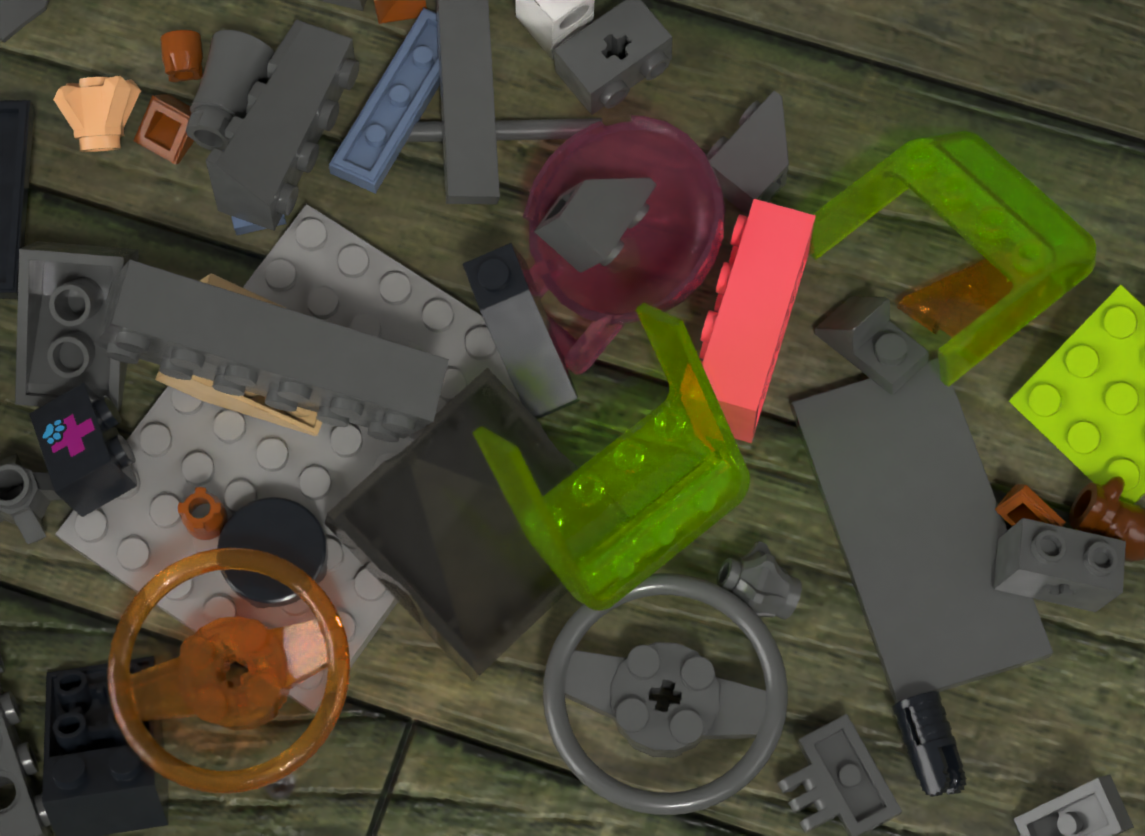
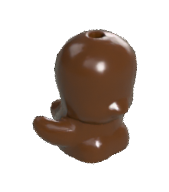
M1117 476L1111 478L1105 485L1093 482L1087 484L1078 494L1069 514L1070 526L1074 530L1126 541L1125 560L1129 562L1144 560L1145 508L1119 500L1125 486L1124 479Z

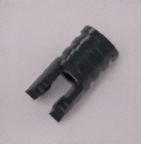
M939 691L919 694L892 706L893 713L898 720V728L903 735L904 745H906L909 760L912 761L917 779L920 780L922 791H925V795H930V797L940 796L943 793H947V795L961 793V790H965L964 786L967 785L963 764L956 747L957 742L952 735L950 722L947 721V713L944 706H942Z

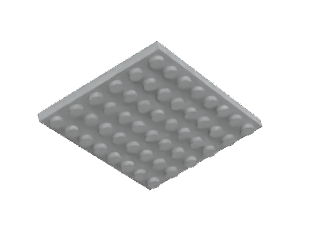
M306 204L243 288L287 309L449 359L434 422L404 439L399 438L398 442L375 439L367 434V427L350 422L347 427H337L322 422L318 435L312 436L201 401L167 386L126 440L136 460L130 467L137 487L84 517H81L73 510L55 535L72 549L317 716L401 598L332 523L480 388L520 430L529 419L482 315ZM407 456L436 550L482 483ZM196 487H204L209 493L214 494L220 499L227 511L229 520L241 507L258 499L279 497L295 501L306 507L317 518L324 531L328 544L327 574L308 595L297 602L280 607L256 608L238 596L228 585L221 573L217 558V546L220 535L210 540H200L192 536L178 513L179 502H185L191 494L195 493ZM202 504L192 512V516L195 518L205 517L210 511V505Z

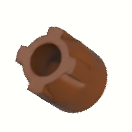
M175 30L163 34L160 38L162 61L169 81L177 83L179 81L201 79L203 76L201 35L192 30Z
M196 487L195 493L191 494L185 502H179L178 513L188 532L197 539L210 540L216 538L221 534L223 527L228 521L227 511L220 499L214 494L209 493L204 487ZM202 504L210 505V511L205 517L195 518L192 516V512Z

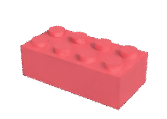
M753 199L748 216L738 215L731 239L733 247L729 263H723L716 287L718 295L714 311H708L700 341H703L699 358L704 360L693 359L685 390L688 391L684 406L692 408L691 426L752 443L809 256L815 215L758 199Z

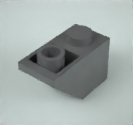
M775 90L763 103L758 100L753 102L739 121L741 127L730 139L725 136L721 137L706 156V183L747 216L749 215L753 199L769 203L785 186L787 180L789 160L782 96Z
M651 178L584 180L560 194L534 232L579 273L599 263L603 267L607 266L623 249L624 242L620 238L627 228L631 229L637 225L648 212L650 205L646 203V200L657 184Z

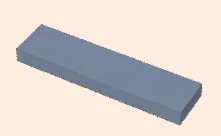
M425 8L421 11L329 163L330 174L376 194L408 140L413 127L420 120L440 86L437 16L435 12Z

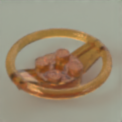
M248 548L212 549L185 557L163 569L141 588L124 611L114 633L108 658L107 678L110 703L119 728L131 748L148 766L163 777L181 786L203 792L226 794L246 792L270 785L290 775L306 763L324 744L334 729L346 700L350 677V654L346 632L334 604L320 585L305 571L279 556L260 550ZM231 569L252 571L269 576L295 592L306 603L316 618L315 620L269 629L258 620L241 616L218 618L199 628L194 635L189 636L183 641L180 647V657L130 675L133 647L137 635L152 609L177 586L205 573ZM235 661L243 666L248 665V672L240 676L241 685L234 687L233 682L226 680V672L230 670V665ZM328 667L327 683L321 705L306 731L284 752L254 767L221 771L188 764L161 747L141 722L198 716L203 721L233 731L256 729L275 719L279 714L277 711L287 700L290 688L293 689V687Z

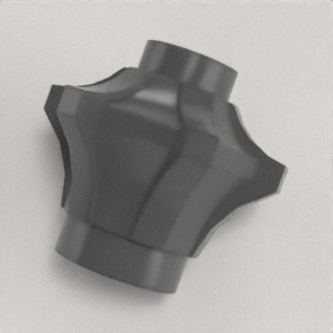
M760 541L755 542L752 549L745 556L739 557L737 560L727 558L718 572L716 585L736 595L759 617L773 618L776 616L783 620L789 618L794 612L802 591L801 580L790 576L788 571L779 566L775 557L771 555L767 544Z

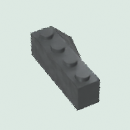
M295 20L268 63L267 77L269 81L267 84L256 81L249 92L246 117L242 119L234 116L227 126L225 137L229 139L225 150L213 148L206 159L219 212L275 231L282 215H290L298 197L299 189L297 184L303 172L310 173L317 161L320 137L324 130L331 131L335 125L339 113L338 101L343 90H351L357 79L359 61L355 60L352 38Z

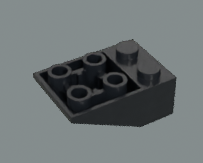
M154 656L46 673L42 803L55 836H103L169 825L168 776Z

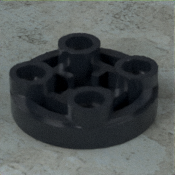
M269 497L244 505L230 517L219 537L217 558L224 579L238 596L256 608L280 607L302 599L324 579L328 568V544L319 521L306 507L286 498Z

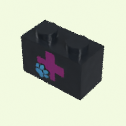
M83 382L29 413L55 493L81 517L137 487L130 467L136 461L135 456L127 441L118 433L116 426L122 422L121 417L113 402L106 395L99 398Z

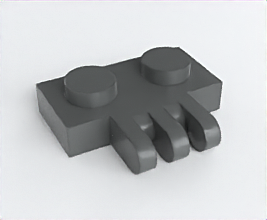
M847 714L798 739L797 744L809 766L777 783L783 794L795 790L802 784L804 785L807 792L788 803L793 813H797L812 804L815 805L818 812L808 815L799 823L804 833L838 816L849 836H862L902 813L900 806Z

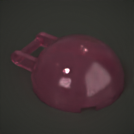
M631 115L632 121L620 122L609 126L604 125L601 121L591 124L568 138L547 159L533 182L523 218L529 221V250L536 262L530 269V273L540 299L550 290L562 305L581 317L593 321L581 337L576 340L547 314L560 351L565 357V364L576 375L584 373L591 367L625 324H633L658 317L685 302L704 283L716 263L723 243L726 215L722 185L711 162L701 148L688 134L666 121ZM651 178L657 186L646 200L650 208L637 225L631 229L627 228L620 238L624 242L623 249L607 266L603 267L599 263L579 273L534 232L560 194L584 180Z

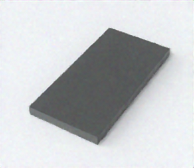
M943 357L929 360L919 372L893 395L869 378L792 402L791 411L895 704L919 694L933 691L942 692L1052 656L1053 650L1033 598L994 590L998 539L1008 530L1003 518L995 510L998 506Z

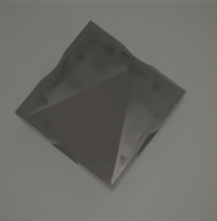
M488 367L435 415L434 422L427 425L421 435L399 454L385 460L327 513L324 523L472 681L480 676L560 598L637 527L631 518L584 469L567 459L555 447L543 430L541 423Z

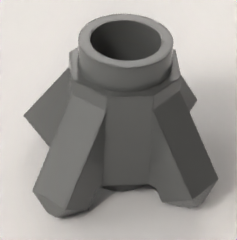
M16 453L0 460V523L7 521L17 525L27 544L44 539L46 533L42 518L50 501L63 499L55 493L49 473L33 472L22 467Z

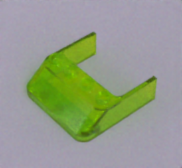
M968 131L918 138L903 144L813 214L816 217L809 254L817 260L910 188L1006 276L1013 285L1011 292L938 349L940 380L947 387L1085 279L1093 271L1096 264V243L1094 238L979 135Z
M646 303L638 306L636 311L669 382V394L666 400L544 496H542L517 446L482 426L473 432L528 541L577 601L596 611L606 610L615 605L738 506L746 496L750 485L748 468L683 320Z

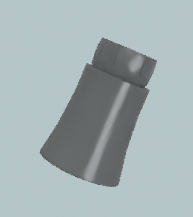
M221 30L213 34L205 70L199 89L190 107L191 116L185 130L187 136L193 139L199 146L211 151L213 148L225 150L229 139L225 137L227 126L234 116L242 119L246 117L248 94L256 81L266 84L269 80L267 77L268 63L275 52L266 43L252 35L235 30Z

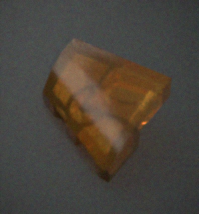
M996 253L904 296L898 303L897 308L935 335L941 329L982 358L1004 328L1011 324L1037 290L1045 272L1018 257Z

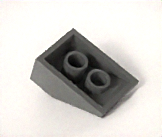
M36 241L19 249L15 405L42 407L84 382L99 398L106 395L113 402L118 412L121 411L128 363L119 362L105 355L107 349L95 346L94 341L111 282L129 259L138 262L139 249Z

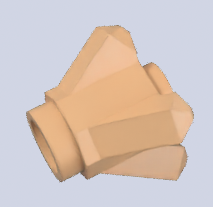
M121 76L87 77L79 79V83H67L65 86H61L53 100L73 129L74 139L79 140L80 152L113 151L121 149L120 137L124 136V127L141 90L132 79L124 80Z

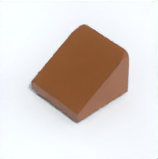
M171 95L152 96L133 141L173 164H179L194 142L193 139L187 136L185 131L191 116V106Z
M1017 484L1012 487L995 508L997 513L1012 527L1022 518L1061 527L1066 523L1026 484Z

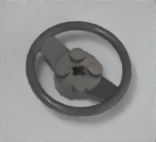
M657 573L629 578L607 587L587 600L570 617L557 636L549 654L543 681V705L548 730L557 751L571 772L584 785L609 802L626 809L654 815H677L703 810L719 804L735 795L759 774L774 752L783 731L788 706V684L783 659L773 636L760 617L745 602L721 586L704 579L674 573ZM656 595L687 597L701 601L719 610L744 632L760 660L766 691L717 678L714 667L708 659L702 657L697 651L678 643L655 642L650 645H639L630 651L627 658L575 649L594 623L606 613L624 603ZM662 688L673 690V696L680 698V704H670L667 712L656 710L657 701L649 700L653 693H660ZM565 697L613 719L618 731L627 739L633 749L652 757H678L683 752L695 748L705 739L755 738L742 759L732 769L708 784L686 791L671 793L641 790L611 777L587 756L571 728Z

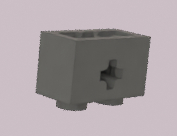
M624 0L554 49L555 72L588 112L593 115L604 106L609 109L618 105L628 95L630 88L644 78L652 80L662 74L669 66L670 60H672V36L642 0Z
M1022 518L998 539L994 590L1097 612L1123 593L1126 541Z

